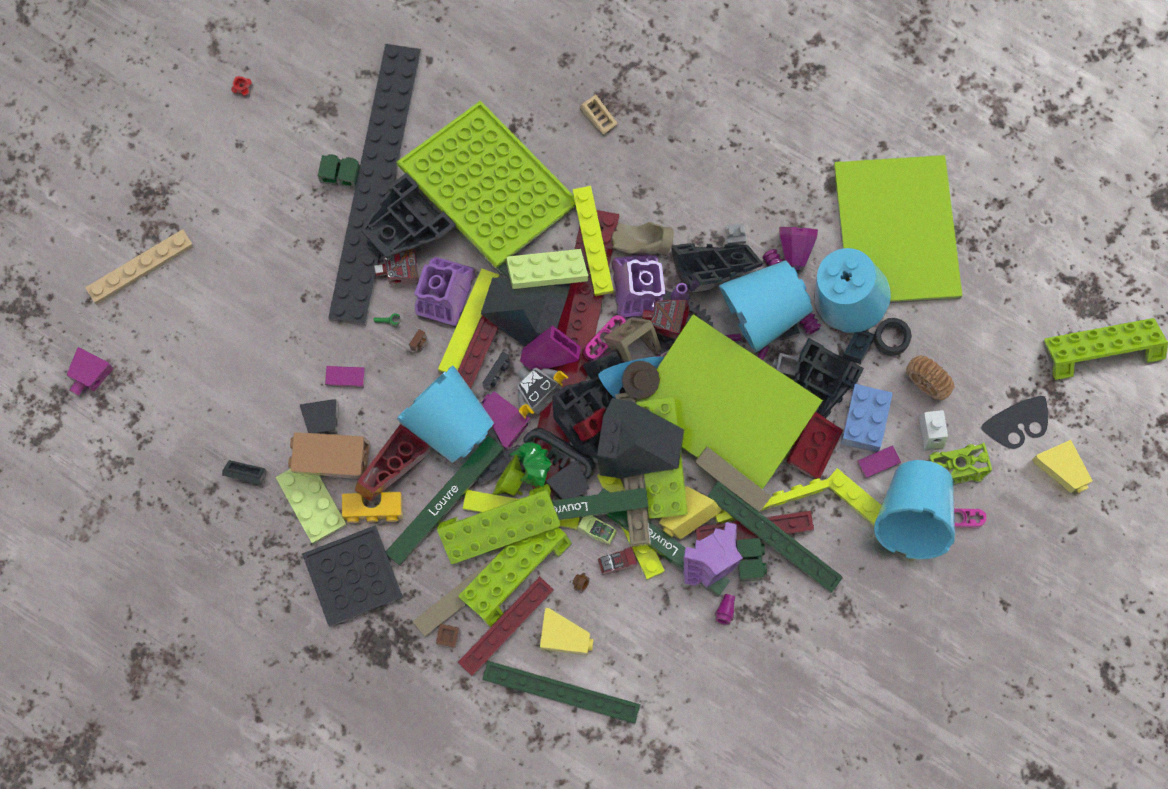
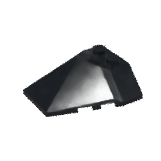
M405 173L391 184L385 197L381 199L379 206L375 212L373 211L361 232L385 258L441 238L453 229L456 224L444 212L439 214L419 193V185Z
M686 243L671 246L677 275L687 285L691 293L710 290L763 266V262L749 245L724 244V247H713V244H706V247H695V243Z
M492 278L481 315L525 347L552 325L557 328L567 299L570 283L512 289L510 278Z
M808 338L799 355L794 382L823 400L816 413L827 418L832 412L833 406L844 399L842 396L849 389H853L864 368L850 360L843 359V357L826 349L822 344Z
M599 377L566 385L552 396L554 420L576 450L595 459H598L597 453L601 431L592 438L582 441L573 426L602 407H605L607 410L612 398H614L604 387ZM623 387L620 389L619 394L626 393Z
M612 398L603 416L597 453L600 475L620 479L679 469L685 429L632 401Z

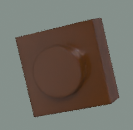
M418 329L409 343L410 349L415 353H418L427 344L426 333Z
M440 624L436 645L456 648L460 628Z

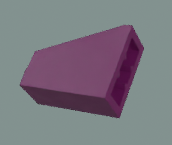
M552 325L522 349L520 362L531 370L534 368L539 370L576 362L579 360L581 347Z
M493 391L491 395L487 394L485 396L482 406L493 420L494 424L491 427L501 446L507 451L531 422L528 416L524 419L516 407Z

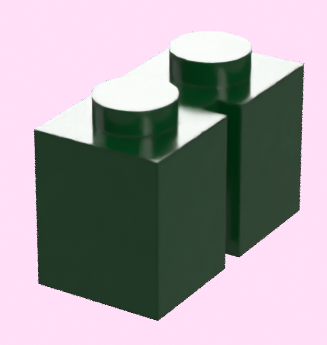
M333 154L322 155L317 176L321 183L336 185L338 179L340 180V186L355 188L360 164L359 161L352 157L339 159L338 156Z
M760 538L736 540L737 551L742 556V560H747L741 561L737 565L739 582L763 580L764 575L767 574L766 563L762 561V555H765L764 543L761 544Z

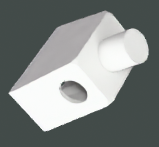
M944 411L920 414L919 421L924 451L943 449L948 438Z

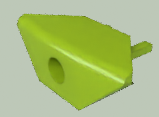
M517 455L513 457L495 486L493 495L507 492L513 496L516 493L522 496L523 492L518 489L523 482L520 479L525 474L521 470Z

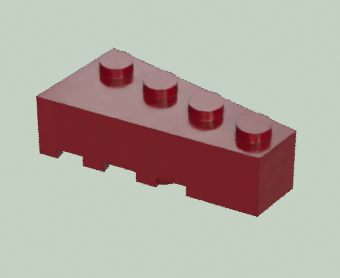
M400 424L359 478L354 491L372 501L430 453L432 447Z

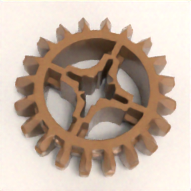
M917 355L915 358H912L906 367V373L909 379L913 381V384L933 399L945 400L955 388L954 381L948 375V372L927 356Z

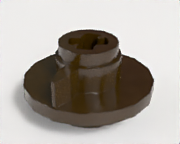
M635 361L629 364L623 371L621 379L625 392L636 399H645L652 396L658 389L660 382L659 373L655 366L645 361Z

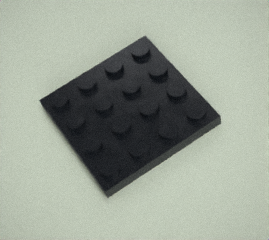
M376 525L302 553L329 627L403 599Z

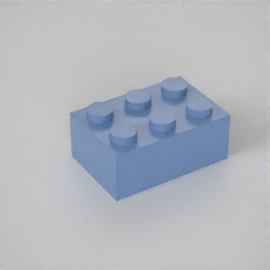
M855 384L851 392L840 444L878 452L882 446L893 393Z

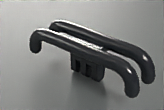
M535 428L525 435L524 443L531 442L534 438H539L553 446L547 456L549 460H551L552 456L555 457L552 462L553 465L556 466L560 459L562 462L559 468L563 469L569 457L585 466L583 474L585 479H590L595 471L593 458L576 450L573 445L543 428Z

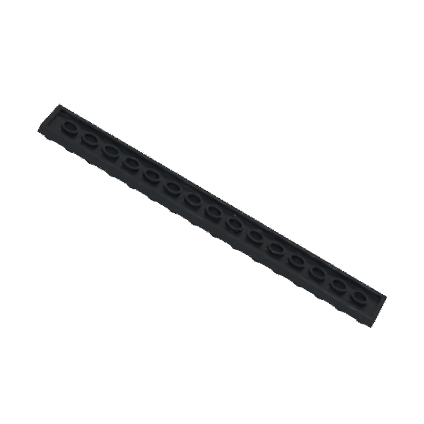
M385 44L328 319L331 321L363 326L367 324L376 280L375 265L379 264L381 252L368 240L361 230L373 211L375 212L379 206L381 199L385 197L391 184L396 181L397 161L401 157L422 53L419 48Z

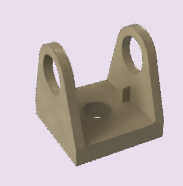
M632 317L603 337L610 350L617 349L626 362L632 361L627 346L639 337L643 339L647 347L654 354L661 352L659 340L650 320Z

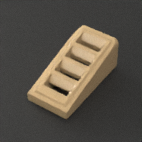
M596 94L579 107L602 135L618 124ZM594 104L596 107L590 110L589 107ZM599 109L601 112L594 116L593 113ZM604 115L605 118L599 122L597 119ZM608 120L610 124L603 128L602 124Z

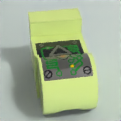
M593 516L583 517L578 526V531L607 545L611 544L617 533V530Z

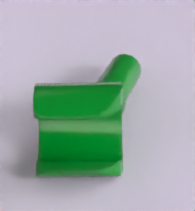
M394 313L386 318L374 317V322L390 323L393 327H397L399 322H393L392 319H398L400 315Z

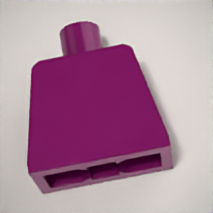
M78 347L67 372V376L74 381L69 391L77 396H80L84 388L95 391L114 368L109 362Z

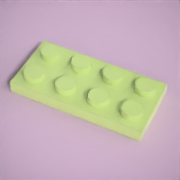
M581 249L506 257L512 289L588 281Z
M289 469L276 477L312 544L347 526L320 476L296 474Z

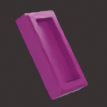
M326 366V386L364 388L365 367Z
M892 445L858 460L857 463L865 479L901 464V461Z

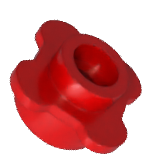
M237 76L234 78L231 91L233 93H242L245 96L249 93L248 89L252 82L249 78Z

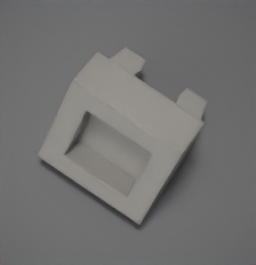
M744 223L725 225L727 244L746 243Z

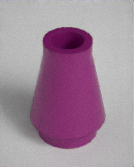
M724 594L714 614L716 622L730 625L731 621L734 620L735 596Z

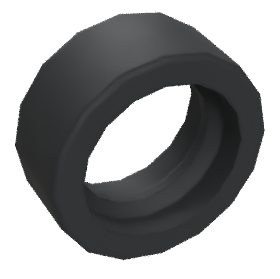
M887 318L876 328L874 343L877 349L885 355H899L910 344L912 338L911 329L901 319ZM893 326L900 329L904 335L902 344L898 347L887 346L882 341L881 336L885 328Z

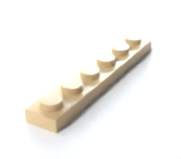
M182 229L85 288L97 305L192 248L193 244Z

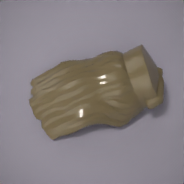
M647 222L641 226L618 223L611 241H613V248L628 254L644 253L654 255L659 253L666 256L673 244L674 232L671 227H663L653 222Z

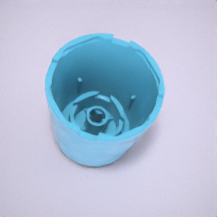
M843 248L827 255L818 268L814 294L815 306L822 320L830 327L845 333L868 330L882 320L891 299L890 286L882 271L866 254L856 249Z
M782 261L730 280L719 286L731 314L736 313L741 322L737 325L754 352H758L813 311L810 303L811 298L805 291L807 288L803 280L798 279L796 270L787 261Z
M453 365L413 401V405L409 408L407 407L396 418L402 425L451 463L462 456L464 458L469 454L475 443L478 445L485 439V436L488 434L487 431L494 424L489 414Z
M913 460L901 464L895 470L874 526L877 540L886 549L893 553L895 551L904 553L907 558L931 559L947 553L949 547L954 544L953 478L944 467L931 461Z

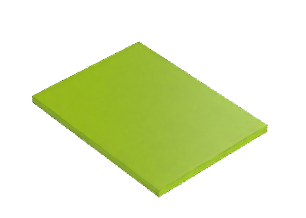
M481 101L477 102L397 161V166L419 185V189L441 212H444L456 224V227L495 268L506 262V257L515 255L576 207L573 194Z
M945 155L834 162L843 248H852L863 252L882 271L890 286V302L962 298Z
M692 315L658 366L657 371L660 382L656 392L649 398L636 400V402L675 398L678 426L685 429L682 447L697 458L706 446L762 489L765 488L823 401L695 315Z

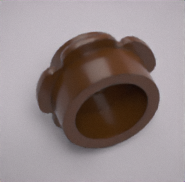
M585 573L577 574L572 581L574 589L583 592L587 588L590 578Z

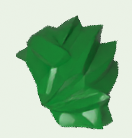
M527 442L509 454L510 456L517 455V458H520L519 460L523 463L526 470L525 475L520 481H524L532 486L534 485L536 488L538 485L544 487L546 475L552 465L546 457L548 450L541 449L539 444Z

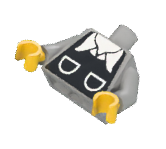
M526 367L522 368L517 374L522 380L517 385L519 389L517 394L520 407L519 413L524 419H526V415L530 412L531 414L534 412L539 414L552 402V396L562 389V380L564 378L568 379V376L562 371L546 368L542 370L534 368L531 372Z

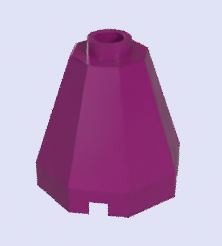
M779 227V239L784 260L791 267H794L795 270H801V267L806 266L818 236V229Z

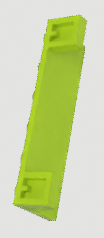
M1154 318L1044 339V343L1054 361L1052 375L1055 380L1074 377L1075 362L1146 349L1145 359L1148 363L1166 359L1168 341Z
M675 398L636 402L637 405L678 426ZM680 456L679 469L644 474L649 505V519L688 514L682 456Z
M546 484L544 487L532 489L529 492V496L459 520L458 517H454L440 522L437 531L450 563L455 564L559 527L561 523L550 498L551 490L549 485Z
M556 527L508 544L459 594V598L491 628L504 614L499 606L551 551L559 557L572 542L565 532Z

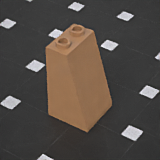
M294 432V437H291L290 448L293 450L292 457H289L288 467L291 468L293 473L359 479L368 468L370 441L364 436Z

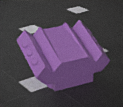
M656 255L615 257L613 259L612 268L615 271L613 280L616 289L615 301L618 304L617 314L622 317L641 316L644 310L654 311L656 301L663 300L662 297L665 295L662 263H658Z
M438 257L430 260L429 265L424 264L414 293L417 297L415 303L416 315L454 326L458 324L460 313L464 310V303L471 290L470 281L475 278L474 268Z
M726 522L725 530L715 528V532L701 541L696 540L695 549L686 547L684 556L685 584L696 586L702 582L705 588L737 568V565L742 561V556L736 548V524Z

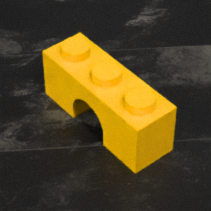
M381 492L380 504L377 507L368 508L364 505V497L359 493L342 494V517L344 520H347V523H358L359 520L376 523L380 519H386L387 522H397L398 519H403V496L401 492Z

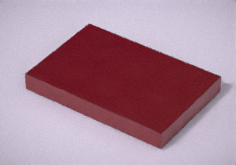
M815 412L796 440L786 462L814 480L821 478L843 429Z

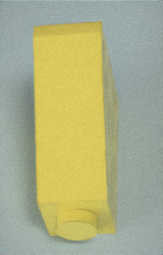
M1071 440L1037 454L1032 459L1039 468L1070 493L1074 491L1081 493L1089 488L1088 485L1092 482Z
M685 486L688 514L663 517L659 522L666 534L670 537L675 536L680 540L721 512V508L713 499L688 486Z
M545 608L540 650L588 656V650L592 651L593 639H590V633L550 608Z

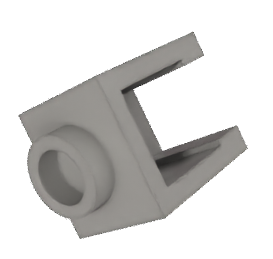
M780 353L778 359L774 358L772 367L791 380H794L799 357ZM782 364L791 366L790 371L782 370Z

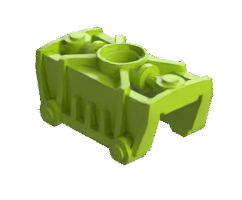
M985 443L976 446L969 444L962 449L941 453L933 452L928 455L931 462L939 464L948 470L954 469L951 472L953 485L973 480L981 482L992 472ZM983 450V452L980 453L978 457L973 456V454H976ZM963 458L966 466L963 468L958 467L955 463L956 459ZM948 460L946 464L940 463V461ZM979 461L987 463L988 467L978 469L972 465Z

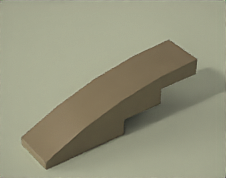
M707 446L695 461L759 512L772 497Z

